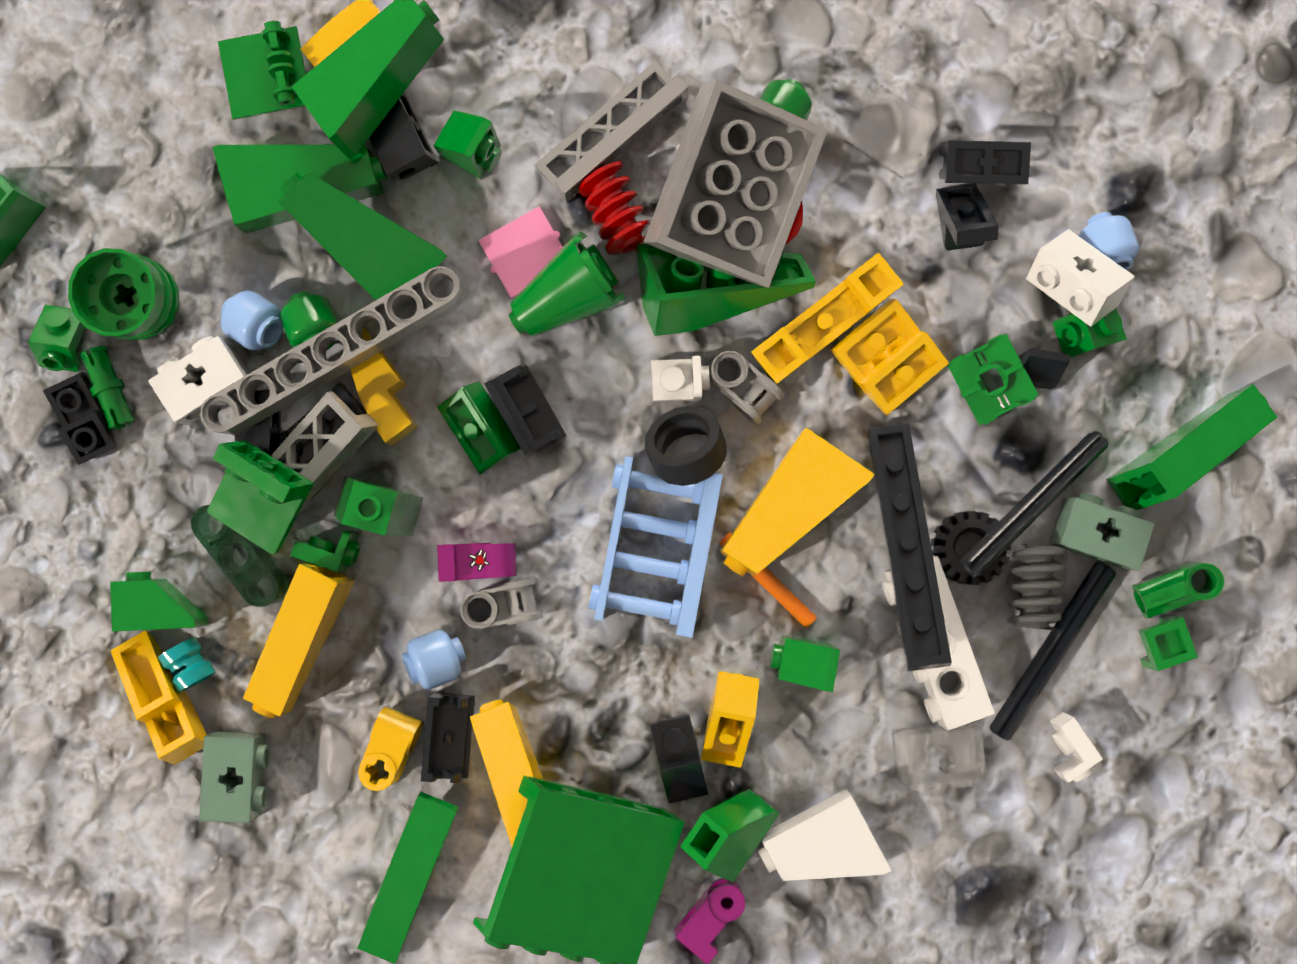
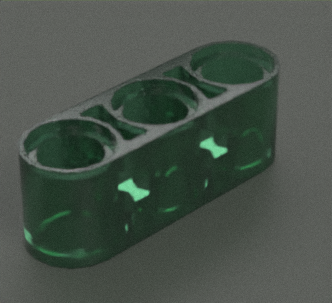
M209 505L198 508L191 518V529L243 599L255 607L272 606L282 602L289 589L288 581L269 554L225 524L222 525L221 530L217 534H214L209 528V519L211 517L207 512ZM238 545L244 546L248 552L247 561L241 567L233 559L234 550ZM263 577L268 578L273 585L272 594L268 599L263 598L258 592V583Z

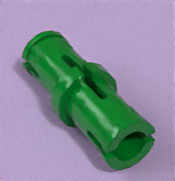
M96 346L89 349L91 354L86 350L80 353V357L93 384V387L90 388L93 398H98L108 422L109 430L125 428V423L128 425L134 424L135 418L132 416L122 391L125 388L123 379L116 376L107 353V347Z

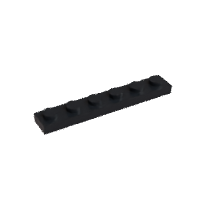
M906 423L868 428V440L907 671L949 667L952 660L910 425Z

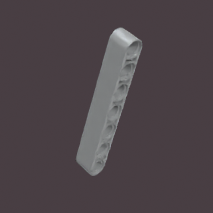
M437 266L429 269L211 395L203 402L200 409L202 423L214 432L226 435L242 433L456 309L462 304L465 297V288L462 281L448 267ZM444 279L453 281L454 289L448 297H435L434 288L439 281ZM408 300L416 301L417 311L415 315L409 319H400L398 315L400 305ZM378 321L380 324L378 336L370 341L364 340L362 336L364 326L368 322ZM342 342L344 349L341 358L337 361L329 362L326 357L328 347L332 343ZM298 363H304L307 368L305 378L301 382L293 383L290 377L292 368ZM266 383L269 386L270 395L264 403L258 405L255 401L254 393L257 387ZM229 404L233 410V417L228 424L222 426L218 419V413L223 406Z

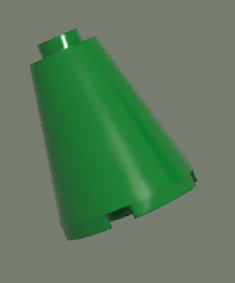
M580 231L575 234L511 301L512 312L508 316L520 334L527 332L530 336L534 337L614 308L626 301L624 292L616 295L613 286L619 282L597 247L593 244L587 248L582 243V240L588 237L585 233Z

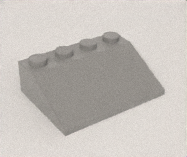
M714 80L701 85L644 243L680 258L769 288L828 130L722 81Z

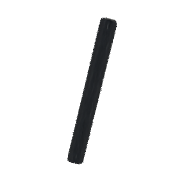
M1098 431L1088 433L960 560V565L967 574L972 577L981 575L1108 448V440L1103 437L1102 433Z
M1097 562L1092 566L1063 611L1062 619L1054 625L1053 628L1058 630H1051L991 723L990 730L992 733L1003 740H1011L1116 577V572L1111 567L1101 562Z

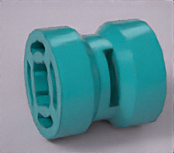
M196 637L183 641L158 656L163 668L171 671L174 677L172 684L177 693L190 689L216 673L212 664L209 661H205L200 654L202 647Z

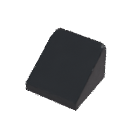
M1033 348L1019 355L1034 386L1050 390L1054 389L1060 382L1070 363L1071 357L1066 353Z

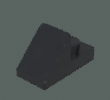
M976 183L936 189L942 238L946 250L982 246L985 241L998 240L999 225Z
M690 713L651 722V732L668 803L671 804L708 795Z

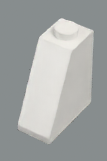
M847 789L768 830L762 839L764 847L758 850L769 873L777 869L782 881L884 875L891 871Z

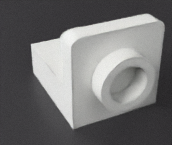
M692 356V359L651 360L653 402L701 401L702 390H710L709 366H701V356Z
M1062 712L1050 720V723L1057 731L1052 737L1066 756L1073 755L1056 766L1054 771L1066 782H1071L1072 780L1078 782L1090 776L1095 771L1094 765L1103 760V758L1075 718Z

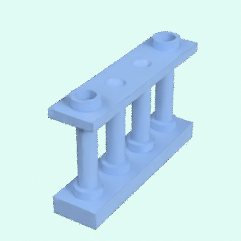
M625 456L624 465H615L611 488L619 489L601 586L593 584L588 609L596 610L594 619L600 621L604 619L606 608L670 620L669 624L677 625L676 635L693 638L723 474L714 473L710 478L692 485L679 486L668 484L657 475L632 471L634 458ZM632 487L691 498L692 503L699 504L697 520L689 519L688 523L624 511L628 489ZM621 527L685 539L684 543L692 545L689 561L681 559V563L618 552L617 547ZM613 568L677 579V584L684 585L682 600H673L672 604L609 592Z

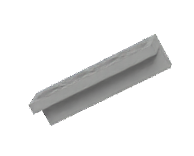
M655 60L535 164V168L563 200L568 203L580 193L579 185L587 176L604 165L616 162L682 105L688 97V86L678 75L672 79ZM656 76L664 87L649 100L642 99V86L652 77ZM637 91V99L629 98ZM619 106L636 107V111L619 126L611 125L612 112ZM607 117V125H600L599 123ZM589 132L606 133V137L590 151L581 152L582 138ZM577 143L576 151H568ZM559 158L576 159L575 164L558 178L548 168Z
M333 391L327 392L271 455L280 462L286 457L287 463H283L284 465L296 472L297 469H302L299 474L314 483L298 515L379 426L369 414L355 415ZM331 407L345 422L335 434H323L322 415ZM313 427V434H307V432ZM301 439H313L314 457L309 463H297L296 445ZM323 439H329L323 446Z

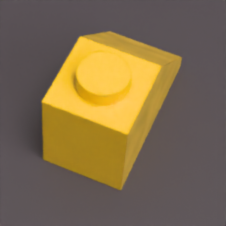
M718 672L701 760L741 768L756 717L759 678L744 676L739 673Z

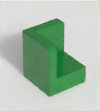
M1166 615L1159 618L1160 623L1138 630L1147 653L1146 657L1140 659L1144 668L1161 671L1198 658L1186 623L1182 617Z

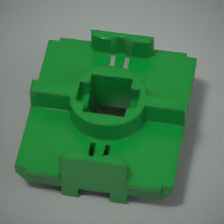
M1000 334L988 340L989 343L966 355L962 354L952 359L951 363L947 365L961 390L962 397L965 398L979 425H986L1007 411L1035 400V397L1039 395L1007 334ZM995 367L1002 378L1004 386L990 392L981 374Z

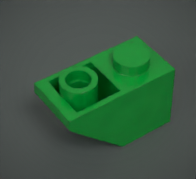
M453 110L433 145L441 158L479 179H482L486 170L489 172L494 170L502 154V150L499 149L501 144L490 120Z
M748 789L704 811L680 847L705 871L734 882L780 813L758 794Z

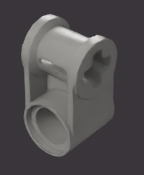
M722 352L714 358L709 366L711 383L731 401L733 406L742 415L757 426L762 422L761 416L775 400H782L785 397L784 392L769 377L758 371L738 352ZM721 361H732L738 367V377L735 381L728 382L720 378L717 367ZM763 392V396L755 405H752V402Z
M535 578L500 584L499 587L469 594L463 600L460 607L463 621L474 629H483L543 618L542 612L537 611L533 586L536 584ZM518 592L521 593L524 611L520 607ZM475 598L486 599L491 605V615L485 621H478L471 616L470 604Z

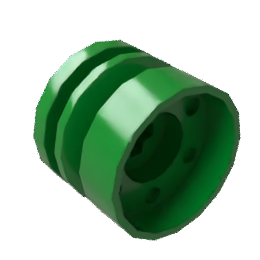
M103 248L86 255L75 266L68 282V301L74 316L87 329L95 333L128 340H147L161 335L173 323L179 310V289L174 276L163 264L123 249ZM132 290L137 291V293L134 294V296L131 293ZM132 298H133V301H134V304H133V305H132V304H129V302H128V301H130Z

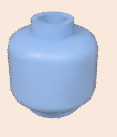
M1110 212L1096 214L1087 221V226L1079 233L1080 238L1125 270L1131 268L1134 263L1133 260L1139 253V243L1131 222L1124 216H1112Z
M248 290L239 292L233 297L228 298L221 308V329L228 338L248 350L258 351L273 346L282 335L283 326L279 318L281 310L276 304L256 292Z
M441 629L411 639L407 644V652L401 655L411 683L413 685L419 683L426 690H431L456 680L461 673L460 662L466 660V655L459 638L450 639L449 635Z

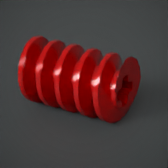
M621 161L612 162L598 168L579 185L580 194L583 197H588L585 202L586 208L589 211L595 212L592 215L593 223L596 226H602L598 233L599 237L602 240L609 241L605 246V250L609 255L627 254L636 251L637 244H644L646 236H643L642 232L650 225L649 220L636 221L635 219L644 210L642 205L630 207L628 204L637 196V193L634 190L623 192L622 188L630 182L629 176L616 177L615 174L624 166Z

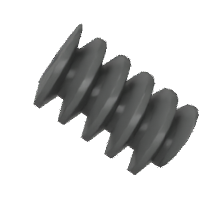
M1021 544L1025 546V549L1014 551L1012 557L1024 562V564L1012 568L1011 574L1022 578V582L1010 585L1009 589L1020 594L1021 598L1008 602V606L1020 611V615L1007 618V623L1024 628L1058 630L1049 626V623L1061 620L1062 615L1051 610L1050 606L1063 603V598L1051 593V591L1063 587L1064 581L1054 577L1053 573L1065 570L1066 565L1054 560V556L1067 553V549L1063 547Z

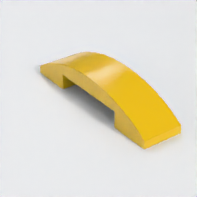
M878 252L815 304L751 351V355L777 385L902 287L904 283Z

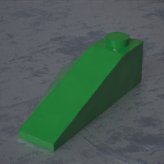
M646 243L637 244L636 248L642 305L654 336L692 332L812 289L816 283L802 254L782 252L769 288H765L680 258Z

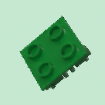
M273 20L264 24L265 29L262 33L218 41L233 120L305 106L291 87L306 75L297 26L283 28L281 27V22Z

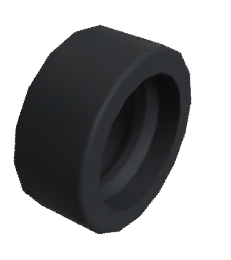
M686 406L670 410L655 420L645 435V450L657 476L668 484L686 486L700 483L710 478L720 469L727 456V443L721 426L715 415L704 408ZM700 434L708 437L706 443L697 452L689 456L679 458L664 456L667 447L685 435Z

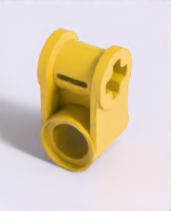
M386 706L382 708L374 723L369 744L359 765L358 774L363 786L369 790L380 791L393 785L400 779L409 755L420 736L423 721ZM384 761V770L389 772V774L380 779L377 777L379 770L373 766Z

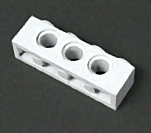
M933 556L952 663L949 667L913 671V674L919 684L923 682L925 684L929 698L924 699V704L932 723L938 721L939 725L948 731L995 713L938 556ZM887 570L884 571L887 581L882 583V587L888 603L892 606L896 602L891 572ZM896 621V626L901 637L899 621ZM954 671L958 680L957 685L952 691L945 693L940 688V679L946 672Z

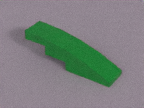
M420 791L378 892L357 949L396 964L412 922L419 910L428 883L435 871L459 808L458 806Z

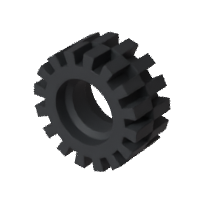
M964 511L954 513L955 515L948 516L942 520L943 524L937 526L934 530L936 535L934 539H931V546H933L934 550L932 554L933 556H938L947 579L960 584L979 585V583L992 581L993 576H999L1004 571L1001 567L1003 564H1008L1010 557H1007L1006 553L1007 550H1011V545L981 575L974 577L967 574L961 567L960 559L955 552L956 541L962 534L974 532L983 538L999 522L996 518H990V514L984 512Z

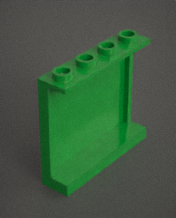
M523 775L518 792L528 800L488 919L475 917L473 924L485 937L484 941L487 944L499 949H509L510 945L521 946L526 951L540 956L547 955L548 951L560 953L561 956L576 962H582L584 957L595 959L600 964H637L685 822L665 808Z

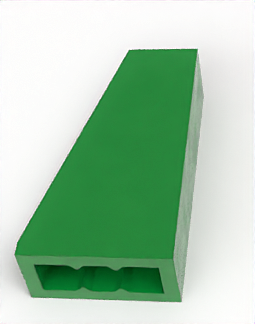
M394 0L291 86L328 138L349 159L358 153L444 41V38L434 26L440 20L425 0H422L418 5L414 0Z
M335 144L217 145L212 147L234 225L246 234L295 220L278 200L284 195L279 188L296 172L301 177L310 172L357 201L384 194L381 180L387 179L386 173L378 156H373L365 144L351 159Z
M298 172L294 173L279 188L284 194L278 200L279 203L375 301L429 269L437 267L447 257L436 246L310 172L306 173L303 177Z
M1254 384L1248 385L1224 396L1111 475L1106 481L1125 507L1136 510L1177 498L1274 421L1277 416Z
M344 476L333 515L341 524L383 536H413L423 497Z

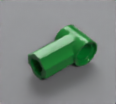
M1195 561L1185 562L1177 569L1133 584V597L1144 618L1149 619L1199 600H1210L1217 597L1223 590L1224 576L1220 569L1213 564ZM1201 570L1205 574L1206 582L1202 589L1196 591L1192 587L1191 579L1196 571Z

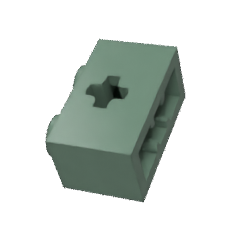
M1079 493L1078 498L1063 499L1049 545L1063 547L1067 551L1124 570L1140 571L1155 523L1141 519L1143 512L1133 508L1118 506L1116 511L1102 506L1104 500L1094 495ZM1098 524H1102L1104 529L1109 530L1107 537H1102V533L1096 530Z
M216 731L204 737L199 821L250 823L261 815V811L266 809L268 789L267 786H263V770H266L269 765L270 746L265 745V733ZM235 770L237 776H243V782L238 784V778L231 777V772Z

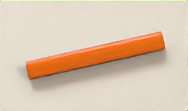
M731 532L719 542L722 547L732 534ZM767 567L758 574L752 575L805 628H808L816 620L817 616Z

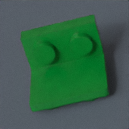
M247 440L219 444L212 459L225 466L226 473L207 509L208 514L268 553H278L314 483Z

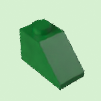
M151 571L126 572L125 581L110 582L112 632L196 628L208 625V617L167 579H152Z
M782 635L780 644H773L770 668L776 669L775 676L780 680L833 692L840 649L829 643Z

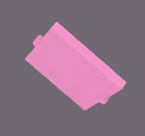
M540 206L478 240L492 264L490 268L492 274L498 275L511 299L516 297L562 248L559 241L560 233L553 231Z

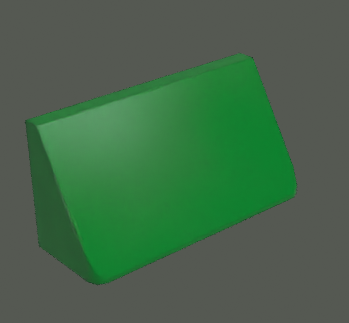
M480 382L463 386L437 406L480 475L521 449L507 423Z

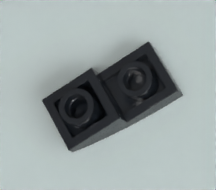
M85 372L78 373L42 390L63 426L58 431L78 465L117 447L114 435L108 428V422L98 398H93L90 388L92 385Z

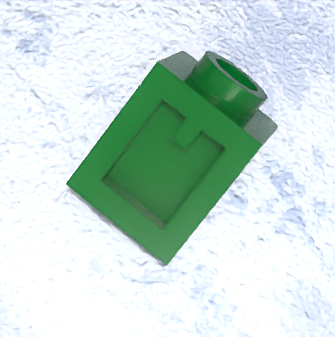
M344 530L336 551L332 550L334 542L318 536L311 535L309 541L295 540L290 556L334 572H345L348 566L353 567L358 558L361 544L357 543L359 533Z

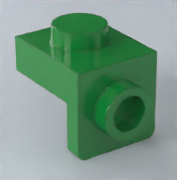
M45 304L28 340V344L40 367L51 371H79L81 362L77 356L76 349L86 327L74 316L72 308Z
M1117 308L1091 327L1073 313L1053 322L1062 353L1068 354V356H1071L1070 358L1127 340Z

